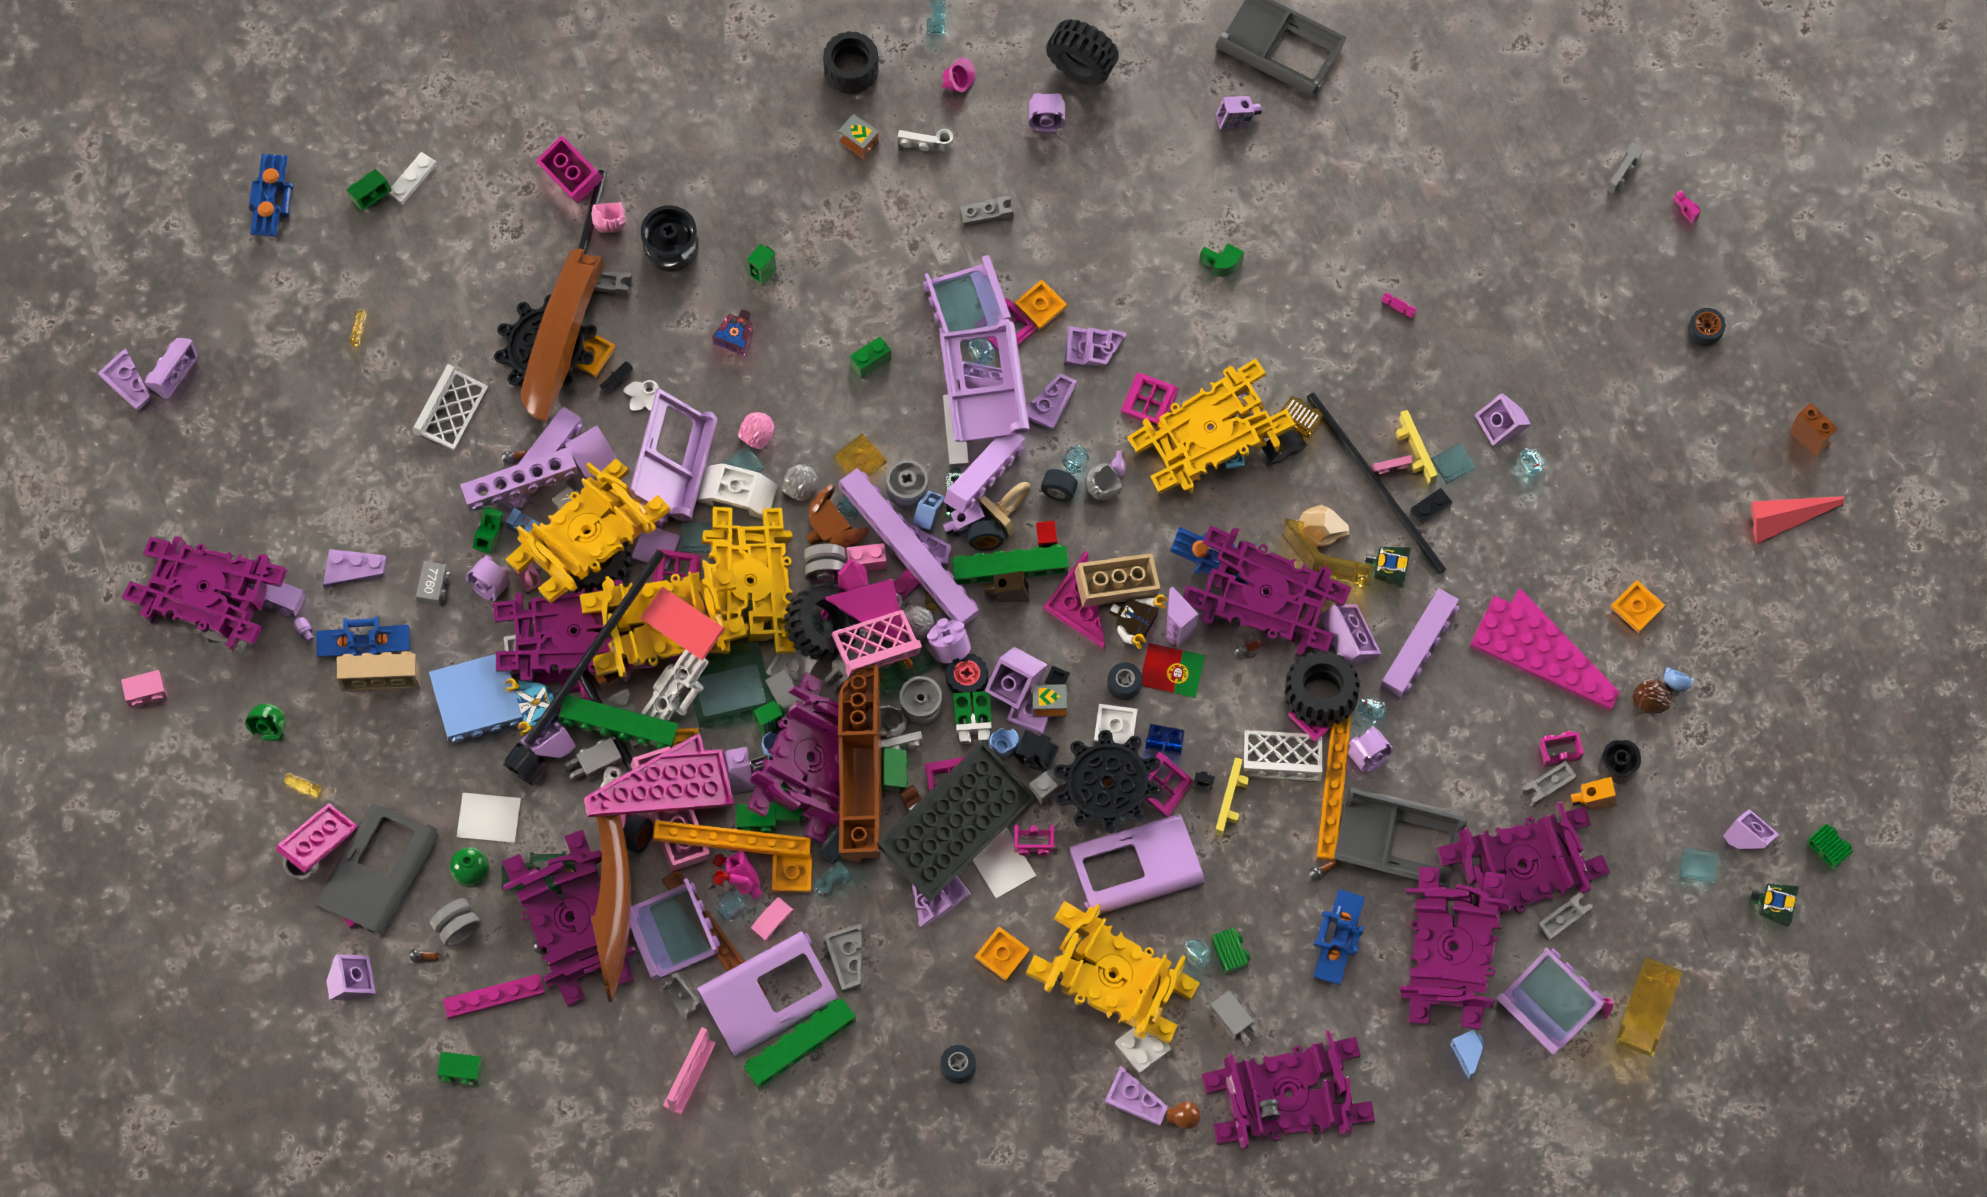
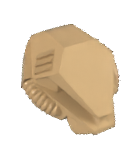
M1323 505L1307 509L1298 520V529L1301 535L1316 547H1328L1334 544L1336 540L1341 541L1349 535V525L1333 510Z

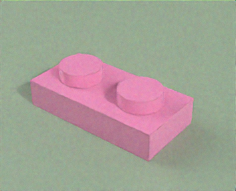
M1411 455L1374 463L1371 466L1373 471H1378L1379 474L1390 472L1389 468L1397 467V470L1408 468V464L1413 462Z

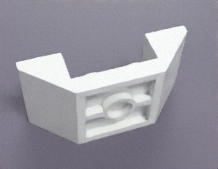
M723 463L705 466L696 502L713 506L714 501L747 509L749 510V516L763 519L762 510L763 508H772L778 484L758 472Z

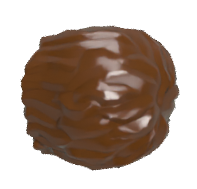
M1647 678L1639 683L1633 691L1632 698L1634 704L1645 712L1661 714L1670 707L1672 699L1671 689L1659 680Z

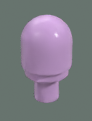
M1117 451L1116 458H1113L1111 462V467H1113L1118 477H1122L1126 472L1127 463L1123 459V451Z
M303 617L295 619L293 627L300 637H304L307 642H311L314 637L311 634L312 627L309 622Z

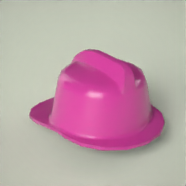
M966 57L957 59L943 72L944 83L941 85L942 88L960 93L966 91L975 81L976 72L973 63Z

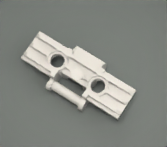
M685 649L675 665H668L653 685V696L641 714L666 721L671 718L675 711L685 716L687 708L694 698L704 689L697 679L709 662L705 658L702 661ZM685 669L687 671L688 676L685 673L681 672V670ZM684 686L687 688L692 687L684 701L680 704L678 693ZM662 698L665 699L667 702V707L665 709H663L660 706V700Z

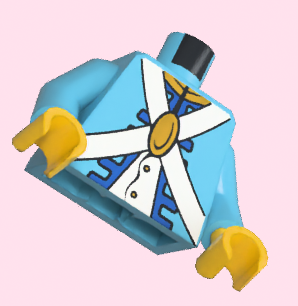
M510 678L506 680L505 684H511L513 687H507L506 691L511 693L514 689H517L515 694L524 720L519 723L517 729L524 728L525 730H522L520 735L526 736L529 731L531 732L558 691L552 693L547 686L541 683L518 681L516 683L514 679ZM556 711V713L554 714V716L552 717V719L549 721V723L547 724V726L545 727V729H546V728L548 727V725L552 722V720L554 719V717L558 714V711Z

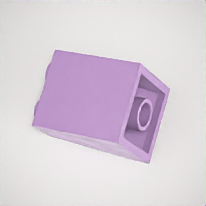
M1013 647L999 658L985 692L1019 709L1031 694L1033 685H1038L1047 664Z

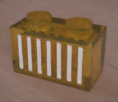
M1291 395L1281 411L1287 409L1296 426L1293 430H1298L1300 434L1310 440L1322 423L1323 415L1318 409L1309 407L1302 399Z

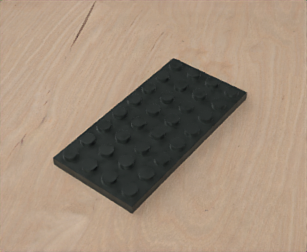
M981 741L892 827L877 844L879 849L930 902L1036 796L984 741Z

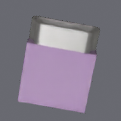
M768 755L750 760L752 773L763 771L765 766L763 760L769 759Z

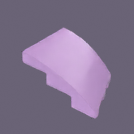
M1069 326L1067 329L1064 363L1080 366L1106 365L1126 336V332L1112 329L1104 331L1094 328L1086 330Z
M597 425L565 444V448L569 447L575 464L585 479L591 476L597 481V478L588 471L586 466L588 462L599 471H602L616 458Z
M958 876L930 902L912 885L915 907L918 912V925L922 928L932 923L971 896V893Z

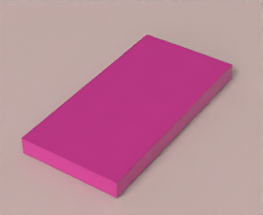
M328 803L281 841L275 850L306 873L357 831L358 826Z

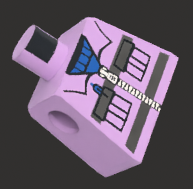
M1249 96L1223 97L1216 112L1220 130L1248 125L1253 115H1260L1262 113L1260 103L1252 104Z
M976 500L974 506L971 509L968 508L963 514L957 510L951 513L953 521L945 523L943 526L947 535L958 531L961 537L968 536L969 526L976 522L987 521L979 501Z

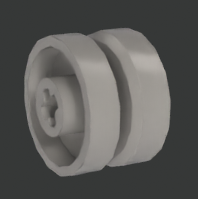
M902 460L895 463L887 474V493L890 500L902 508L918 506L920 500L928 492V474L925 468L913 460Z
M818 544L804 550V561L807 564L805 566V579L818 584L839 582L838 572L845 565L844 562L846 561L845 548L837 544Z
M916 676L903 684L900 690V710L907 716L909 722L916 725H925L933 722L939 716L942 710V692L939 685L933 679L926 676Z
M465 898L447 904L434 914L430 920L431 926L436 933H440L439 938L446 947L457 945L466 940L481 926L482 922L475 913H471L472 907Z

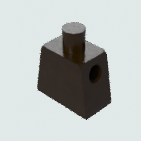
M1024 571L995 575L993 584H984L985 596L995 595L998 602L1030 601L1029 582Z

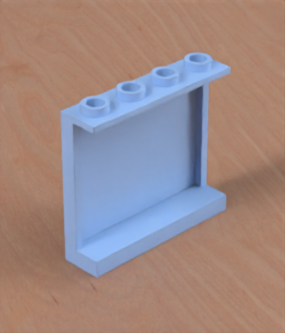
M496 654L429 672L430 682L433 686L448 742H460L464 740V737H478L483 732H497L501 730V727H516L520 722H523L522 713L515 694L516 690L514 689L511 693L506 691L507 687H513L511 684H505L507 679H512L511 673L496 672Z

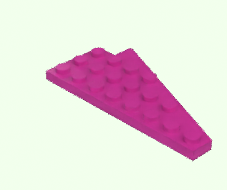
M1518 589L1512 603L1495 595L1493 596L1470 647L1603 708L1612 710L1620 692L1521 589Z
M700 734L692 736L584 798L587 817L731 807L734 804L722 749L704 750Z

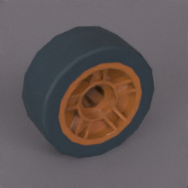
M1701 308L1691 317L1688 327L1689 334L1699 344L1713 345L1723 336L1726 327L1725 318L1716 309Z
M980 521L968 528V543L974 549L992 550L1004 543V528L998 522Z
M634 814L627 820L623 831L628 851L639 854L646 848L653 830V824L650 819Z

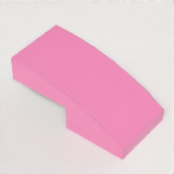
M778 897L761 914L751 928L764 940H768L794 909Z

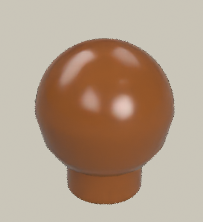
M1181 1102L1175 1108H1168L1167 1110L1168 1123L1176 1124L1180 1128L1191 1129L1200 1121V1110L1192 1102Z

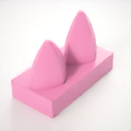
M533 563L520 574L514 569L526 594L537 590L543 584Z

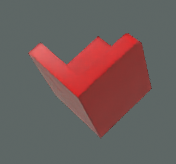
M1055 520L1037 522V546L1048 548L1057 544Z

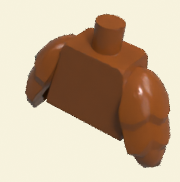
M829 484L819 491L816 498L810 503L808 512L809 523L814 530L805 537L812 545L822 539L825 544H837L847 548L851 544L858 543L870 533L869 528L851 527L831 502L835 485Z

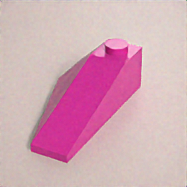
M849 559L838 572L839 590L849 591L868 585L866 567Z

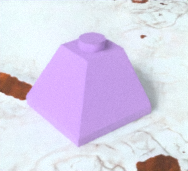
M1503 393L1475 414L1492 446L1519 435L1531 425L1523 409Z
M554 719L542 731L532 747L524 742L528 735L520 740L535 755L561 758L570 754L572 749L576 747L566 729Z
M747 747L724 752L723 757L732 795L754 791V784L750 782L752 772Z
M1748 809L1736 819L1723 837L1727 840L1728 844L1737 849L1765 848L1779 834Z
M335 955L326 981L330 1000L346 1001L376 994L369 956Z

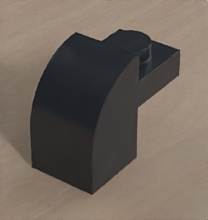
M1291 429L1277 436L1280 441L1278 452L1275 451L1270 439L1266 442L1267 445L1261 448L1271 463L1282 461L1289 453L1303 450L1308 445L1298 430L1292 431Z

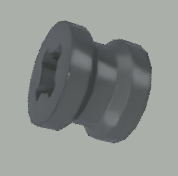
M1268 1099L1259 1103V1109L1262 1110V1121H1273L1281 1117L1280 1112L1277 1110L1279 1106L1278 1100Z

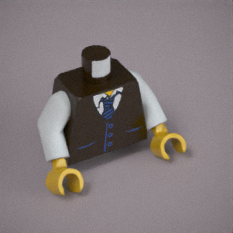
M1158 595L1156 598L1128 600L1124 608L1115 603L1113 604L1110 614L1118 618L1116 628L1123 642L1136 645L1138 649L1142 648L1141 644L1147 642L1145 637L1158 615V608L1156 607L1166 608L1162 602L1168 601V599L1164 595Z

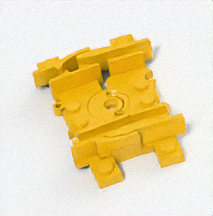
M616 458L602 471H599L588 462L586 464L588 471L597 478V481L591 476L587 479L582 478L581 481L584 488L581 489V494L572 492L570 494L571 501L567 502L554 515L548 516L551 521L549 525L540 523L539 527L536 523H533V529L529 533L522 527H517L519 533L518 541L521 545L505 560L519 574L533 561L548 572L551 578L538 587V590L550 603L558 599L568 589L570 591L577 589L575 581L569 576L571 573L582 580L589 574L590 569L595 573L601 570L599 563H604L618 551H624L623 542L629 541L633 544V539L642 532L652 533L656 529L654 523L671 511L670 506L659 495L655 496L644 506L638 501H634L628 486L621 481L630 471ZM587 530L591 531L589 534H584Z

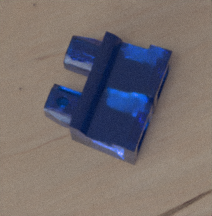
M1150 724L1145 749L1162 752L1163 745H1165L1164 753L1181 756L1185 730Z

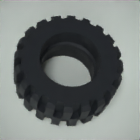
M1076 19L1060 22L1046 45L1047 56L1052 64L1056 65L1057 69L1063 71L1065 75H1069L1072 79L1079 80L1084 84L1088 83L1089 85H1098L1105 82L1119 59L1116 45L1112 43V40L1104 32L1099 31L1095 26Z
M587 530L584 534H589L591 531ZM628 541L622 543L624 551L615 553L611 563L605 569L597 573L589 572L582 580L571 573L569 576L575 581L577 586L575 592L578 590L581 592L582 589H585V594L593 593L594 587L598 590H603L602 583L606 581L608 576L613 581L622 580L624 585L626 582L625 577H629L631 573L630 567H632Z
M829 583L813 585L793 596L790 600L791 603L787 604L786 611L788 613L784 614V621L787 623L784 628L785 632L788 631L789 634L787 638L790 642L794 643L793 647L797 651L801 650V654L805 657L810 656L814 660H826L840 654L832 635L830 638H826L814 628L811 615L815 605L822 607L829 613L833 622V632L860 623L857 619L849 616L825 599L827 596L845 592L844 589L839 590V586L834 584L830 586ZM843 634L839 636L841 642L849 644L851 637ZM853 638L851 645L856 642V639Z
M1317 651V654L1310 652L1306 654L1305 658L1303 656L1299 657L1296 663L1291 665L1286 677L1284 694L1290 712H1295V717L1299 721L1303 719L1305 724H1316V727L1322 728V725L1332 727L1335 722L1336 724L1342 723L1344 718L1348 719L1351 716L1352 711L1355 710L1357 705L1360 680L1357 678L1358 673L1356 669H1352L1353 665L1349 661L1345 662L1343 656H1335L1334 652L1328 651L1327 654L1323 653V651ZM1325 679L1334 683L1340 690V693L1330 699H1318L1311 696L1304 686L1312 680Z

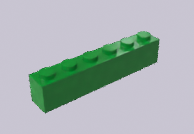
M1055 544L1048 548L1037 546L1029 550L1018 548L1011 552L995 551L993 554L976 553L974 556L958 555L952 558L953 577L957 585L994 582L995 575L1024 571L1026 578L1069 573L1066 546H1061L1060 544Z
M570 695L563 701L559 713V721L565 726H580L584 731H599L603 736L610 737L614 735L623 741L634 740L642 746H656L658 750L669 746L670 749L673 748L679 729L678 723Z
M842 998L838 1001L837 999L831 1001L827 1005L828 1008L822 1012L820 1010L815 1012L808 1022H801L794 1028L795 1031L789 1035L788 1033L782 1035L778 1039L779 1042L775 1045H768L761 1051L762 1054L757 1057L753 1056L745 1062L744 1071L758 1090L856 1022V1016Z

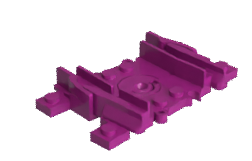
M1210 525L1202 544L1220 551L1217 557L1220 566L1217 570L1212 569L1210 571L1205 591L1187 585L1183 598L1193 609L1203 612L1201 616L1203 624H1211L1214 617L1219 620L1222 618L1226 619L1228 624L1231 623L1233 618H1238L1240 620L1239 627L1247 626L1262 632L1269 630L1267 633L1269 639H1275L1279 633L1280 637L1284 638L1283 641L1294 643L1296 635L1300 636L1295 655L1303 654L1306 646L1327 653L1333 633L1315 628L1321 608L1326 599L1344 606L1352 587L1329 579L1332 570L1328 567L1322 566L1319 572H1315L1307 568L1304 563L1301 569H1297L1294 566L1296 559L1288 560L1275 553L1266 554L1268 551L1266 544H1261L1257 550L1254 544L1240 541L1237 548H1235L1233 544L1240 529L1233 528L1229 534ZM1227 567L1235 571V573H1239L1240 578L1248 582V585L1235 581L1236 576L1225 573ZM1211 587H1216L1219 590L1221 588V596L1212 594ZM1264 588L1269 589L1268 595L1262 593Z
M179 536L174 537L172 544L166 540L150 537L143 555L158 560L153 575L147 586L130 581L121 598L124 601L143 607L140 615L151 624H153L157 615L168 619L170 614L174 613L172 619L175 622L182 620L196 625L202 633L208 632L210 627L221 638H229L225 646L234 652L239 641L251 645L255 644L262 627L249 621L256 610L261 611L263 607L267 584L281 587L288 570L283 566L271 564L269 557L264 554H259L256 561L244 558L241 554L238 555L237 559L232 560L234 555L231 552L225 554L207 550L203 544H198L195 550L192 546L186 545V542ZM251 583L256 584L254 590L250 589ZM206 584L207 587L201 590V587ZM222 593L231 595L230 597L239 608L229 604L228 598L223 596Z
M614 580L615 586H620L623 581ZM595 587L593 588V589H594V592L603 591V590H598V589H596ZM582 589L580 593L563 594L552 603L544 600L542 597L531 598V602L528 603L529 610H524L521 592L515 594V600L493 603L495 623L514 621L516 636L515 651H496V672L520 671L521 680L531 682L533 680V673L543 675L544 671L550 674V669L553 666L559 667L560 674L564 670H574L600 633L594 632V630H602L604 627L602 612L583 615L580 595L585 594V589ZM615 610L608 611V614H613ZM630 626L632 633H634L633 626ZM576 628L578 631L576 634H571L570 630ZM630 631L620 632L619 635L620 637L627 635ZM607 638L596 655L610 652L609 643L613 638ZM627 658L622 659L627 675L623 677L624 682H628L631 676V669L652 668L648 660L645 664L635 667L633 664H629ZM592 660L588 665V669L591 674H596L595 669L592 670L594 667Z
M805 673L799 687H791L788 693L803 700L804 703L797 699L789 708L786 717L779 720L778 725L784 730L779 732L773 748L767 751L772 754L773 760L768 758L763 760L765 765L763 771H755L751 775L750 782L756 785L757 788L754 789L747 809L765 817L772 801L791 812L797 808H802V816L810 819L804 837L823 844L825 843L830 824L839 825L840 813L830 809H838L840 802L839 703L818 696L824 681L809 673ZM807 755L812 756V762L807 760Z
M1561 801L1555 804L1560 818L1559 823L1555 814L1546 815L1544 818L1539 819L1536 824L1534 818L1528 817L1524 820V825L1520 824L1505 829L1497 827L1495 829V837L1490 836L1488 830L1484 834L1481 833L1472 837L1471 831L1466 827L1458 833L1459 842L1436 848L1441 866L1446 867L1461 862L1468 886L1474 884L1477 889L1483 890L1486 872L1497 873L1505 870L1506 881L1503 898L1511 901V907L1509 911H1501L1500 915L1512 912L1514 907L1517 913H1523L1526 910L1525 904L1530 905L1545 898L1552 900L1554 898L1552 895L1553 890H1558L1562 896L1566 890L1577 886L1580 893H1587L1591 890L1589 881L1610 873L1603 854L1584 861L1581 854L1583 847L1575 830L1591 826L1586 806L1565 812ZM1479 857L1480 865L1472 868V859ZM1520 862H1524L1526 864V867L1524 869L1519 867ZM1474 895L1473 898L1476 903L1474 906L1479 907L1480 897Z
M583 830L565 835L570 854L547 860L548 866L540 871L537 868L528 871L521 854L502 861L510 879V882L503 885L504 892L522 884L524 885V889L516 892L522 907L528 910L523 911L521 917L524 921L532 919L530 925L538 941L537 949L541 947L547 949V954L542 956V959L547 961L551 972L544 976L546 985L553 986L557 984L567 1006L585 998L578 979L602 970L599 954H596L598 949L591 918L596 913L600 892L597 885L601 881L595 864L602 862V854L600 850L590 851ZM573 861L576 872H565L567 869L563 862ZM552 876L555 887H561L564 899L561 900L556 891L549 890L544 881L545 878ZM569 914H573L575 916V919L573 921H569L567 919V916ZM634 946L626 950L618 985L634 980L627 960L628 957L635 955Z
M1419 868L1418 888L1406 889L1407 895L1426 897V899H1416L1414 909L1417 912L1416 916L1420 920H1414L1411 923L1412 929L1418 932L1415 934L1414 954L1410 959L1417 961L1418 966L1416 968H1409L1412 972L1410 973V985L1399 986L1401 996L1411 999L1410 1024L1430 1025L1431 1005H1446L1463 1008L1462 1028L1482 1029L1484 1007L1492 1008L1495 1001L1492 998L1476 996V992H1488L1489 981L1486 976L1493 977L1496 973L1492 966H1488L1493 961L1495 943L1500 940L1499 937L1493 936L1492 932L1494 929H1501L1499 925L1500 912L1509 911L1511 907V901L1503 898L1506 881L1505 874L1486 872L1483 890L1456 884V889H1447V887H1439L1440 868ZM1472 895L1480 897L1479 907L1472 905ZM1448 901H1455L1452 910L1455 914H1459L1457 927H1454V918L1449 914ZM1452 944H1457L1458 949L1452 950Z
M1325 1030L1324 1035L1328 1045L1327 1052H1325L1323 1043H1313L1304 1053H1302L1303 1049L1301 1046H1295L1292 1051L1293 1055L1290 1053L1273 1057L1263 1055L1264 1063L1260 1065L1255 1063L1254 1058L1250 1062L1247 1059L1244 1062L1237 1063L1236 1057L1231 1053L1224 1059V1069L1201 1074L1206 1095L1226 1090L1227 1097L1229 1098L1233 1121L1213 1124L1216 1145L1239 1142L1242 1149H1248L1249 1141L1246 1129H1251L1252 1136L1256 1137V1139L1267 1138L1271 1134L1273 1141H1279L1281 1132L1285 1135L1304 1132L1311 1135V1128L1317 1126L1320 1128V1133H1323L1325 1129L1339 1128L1340 1135L1344 1136L1352 1133L1351 1124L1359 1125L1375 1122L1372 1101L1352 1104L1349 1076L1344 1078L1342 1073L1344 1070L1343 1061L1361 1056L1356 1036L1334 1041L1332 1033L1329 1030ZM1332 1075L1333 1080H1323L1322 1088L1309 1090L1310 1087L1317 1085L1318 1079ZM1287 1091L1292 1092L1293 1096L1291 1098L1286 1097L1285 1093ZM1335 1091L1336 1098L1345 1094V1103L1334 1104ZM1268 1099L1278 1100L1279 1106L1277 1110L1280 1112L1281 1117L1273 1121H1262V1110L1259 1109L1261 1101Z

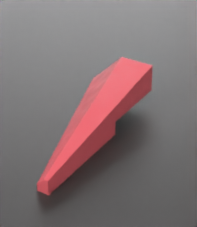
M1844 496L1753 501L1750 508L1756 544L1770 537H1775L1785 530H1790L1810 521L1822 513L1825 514L1833 508L1844 505Z

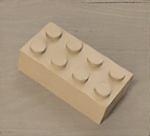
M1152 553L1078 563L1075 570L1082 607L1157 597L1160 591Z
M408 651L401 652V654L384 652L381 655L364 653L362 656L344 654L337 657V680L342 691L420 688V666L415 653Z

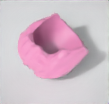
M621 202L594 204L592 207V221L599 232H618L624 226L626 217Z
M751 413L741 423L738 437L753 448L763 449L774 434L775 427L773 421L765 413Z

